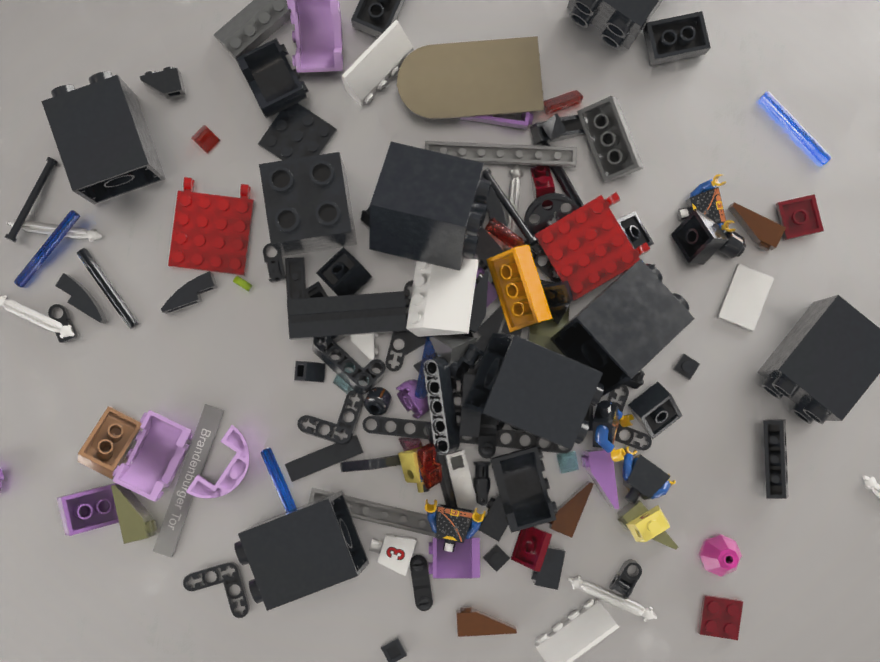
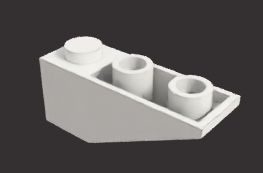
M465 450L445 454L458 507L465 509L476 507L477 502Z

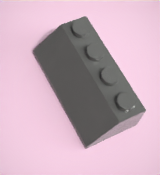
M253 0L220 28L214 36L235 59L257 48L290 20L291 9L288 10L287 0Z
M609 96L577 111L604 182L629 175L644 168L616 97Z

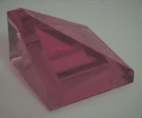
M401 437L398 439L404 451L423 445L418 438Z

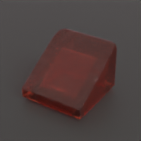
M205 125L191 138L206 153L220 141Z

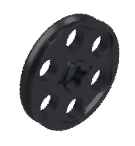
M559 193L544 194L536 198L529 205L525 213L524 223L535 237L537 232L551 225L548 221H552L554 214L556 221L577 210L578 206L566 195ZM545 200H551L553 204L551 208L544 209L542 203ZM564 203H569L571 209L568 212H562L561 206ZM531 215H539V221L531 223L529 221Z

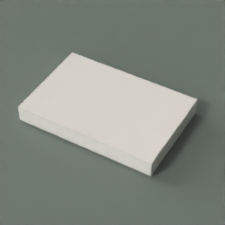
M737 264L717 317L754 331L774 278Z

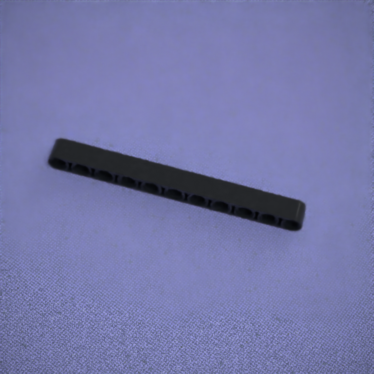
M368 416L362 423L363 429L372 434L428 439V436L423 431L428 421ZM369 419H374L377 422V427L374 430H369L366 426ZM388 421L395 422V431L388 432L385 425ZM407 423L415 425L414 433L408 434L405 432L404 427ZM501 429L496 434V447L525 449L535 445L540 447L539 440L541 438L523 431ZM504 433H508L511 436L508 444L501 442L500 438ZM523 435H527L530 438V443L527 446L520 444V438ZM459 436L460 443L478 445L479 437L465 440L462 436ZM549 442L546 448L541 447V450L544 452L568 453L571 451L568 448L561 450L557 444Z

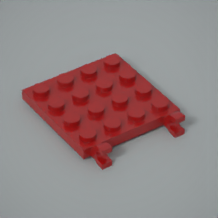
M184 177V191H178L168 266L245 276L254 200L249 199L251 187L241 184L240 198L193 192L195 180Z
M617 192L605 200L600 195L535 234L561 281H568L573 301L622 274L640 260L639 256L650 251L647 242L636 249L632 247L610 210V206L620 201Z

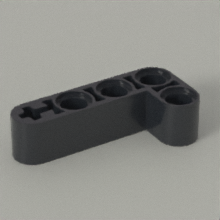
M331 337L313 339V352L358 394L368 393L383 378L386 366L382 360L374 359L363 368ZM335 354L338 355L340 359L333 360L330 356ZM349 367L352 368L354 372L347 373L344 369ZM372 368H378L381 372L374 373ZM363 380L367 382L368 385L361 386L359 385L358 381Z

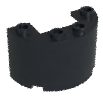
M277 38L235 58L265 118L307 99L306 93L309 92L304 81H299L301 77L297 73V69L292 70L286 58L288 51L284 44H279Z
M536 445L490 458L499 496L502 500L511 533L556 520L555 513H558L555 501L552 502L548 496L547 489H550L548 479L543 477L542 472L545 471L543 461L540 460L543 458L541 447Z

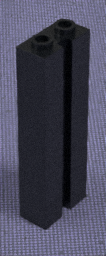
M404 291L289 299L287 300L289 339L407 331L408 315H406L405 307H409V297L405 296Z

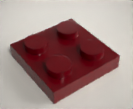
M815 194L776 203L780 223L786 227L783 233L785 240L824 231Z
M534 526L520 530L511 560L540 572L552 534Z
M703 595L698 633L700 635L738 640L743 601Z

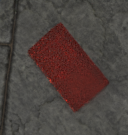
M574 90L543 101L545 114L549 115L581 104L583 95L579 91Z
M492 218L485 227L486 231L510 248L525 245L523 238L495 218Z

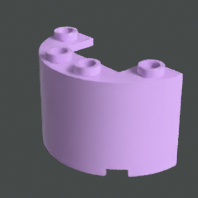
M287 0L288 10L291 9V24H295V31H292L293 43H296L297 49L295 55H292L293 67L296 66L297 73L343 71L340 2L338 0Z
M149 410L148 413L145 412L140 420V423H142L140 428L143 431H139L135 438L137 443L134 449L131 448L126 456V459H128L126 464L121 463L120 466L118 465L115 468L113 482L156 502L164 494L162 489L169 487L178 472L189 448L186 442L187 439H192V430Z
M231 425L220 442L237 452L215 485L198 474L186 492L188 494L205 499L217 498L234 490L245 477L249 466V450L243 435L233 425Z

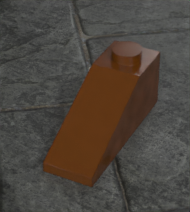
M735 202L729 206L730 212L751 239L759 244V248L769 251L777 247L786 227Z
M587 481L557 508L558 513H555L556 520L547 522L550 524V529L571 538L573 537L594 483Z
M472 606L460 607V610H456L458 637L517 633L514 625L477 609H472Z

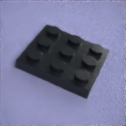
M297 103L279 112L258 145L281 161L321 155L337 132V129Z

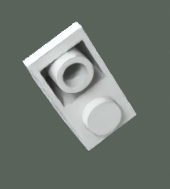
M378 333L351 335V341L370 360H374L375 356H378V345H375V337H378Z

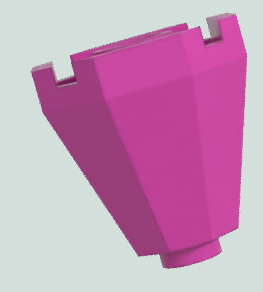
M721 534L705 539L699 552L704 569L721 577L736 571L742 557L736 541Z

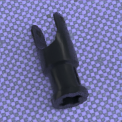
M474 461L475 477L473 478V488L476 493V502L481 506H485L488 502L490 490L489 465H491V462Z

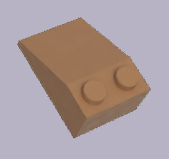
M108 406L78 452V462L113 479L115 468L123 463L141 429L142 423Z

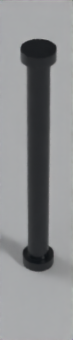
M47 157V163L9 234L5 235L6 239L14 243L16 242V236L54 165L57 166L58 161L53 158Z
M489 168L483 170L482 176L486 180L491 181L492 189L526 238L527 245L529 247L535 245L538 242L537 237H534L491 175V170Z

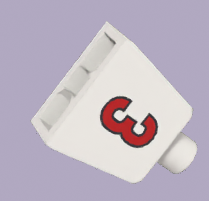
M386 534L384 542L372 539L369 551L380 554L378 563L406 576L417 538Z

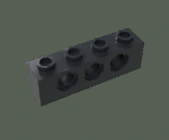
M786 419L763 420L766 499H787L789 495Z

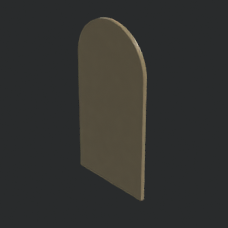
M538 36L433 44L420 47L411 52L400 66L396 84L400 98L410 111L427 119H449L544 111Z

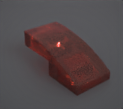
M428 443L417 450V459L425 487L430 489L442 482V464L436 462L434 444Z

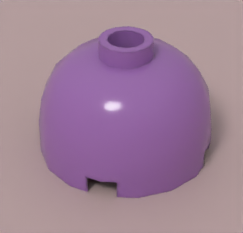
M411 379L396 387V390L400 391L397 393L401 404L407 412L411 410L415 413L412 415L414 418L418 419L429 411L426 383Z

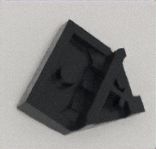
M568 281L542 285L552 318L554 319L553 321L557 324L560 323L573 300Z

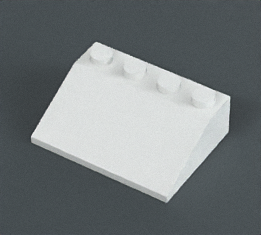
M397 20L342 75L345 91L361 106L364 103L368 104L374 98L373 94L378 89L382 90L391 76L394 77L398 74L402 62L414 51L411 42Z
M463 258L460 271L416 261L406 329L418 337L469 334L478 260Z
M590 599L583 605L584 608L582 610L572 612L568 616L567 621L563 624L562 622L557 623L553 626L552 632L548 635L544 633L536 639L537 643H535V646L545 662H573L619 628L598 599Z

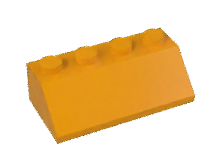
M529 245L514 247L486 259L509 332L553 319Z

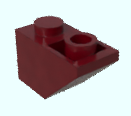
M549 166L531 167L530 174L534 200L544 194L555 193V185ZM545 200L542 203V207L552 206L553 203L551 200Z

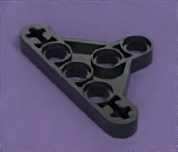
M413 280L406 283L404 287L405 296H410L408 287H412ZM409 330L393 332L386 357V367L392 372L399 371L405 356L424 344L431 342L430 338L433 336L418 337ZM397 339L404 341V347L401 350H397L393 346L394 341ZM391 351L403 353L402 357H397V362L400 364L395 366V368H391V364H389V360L394 358V354H390Z

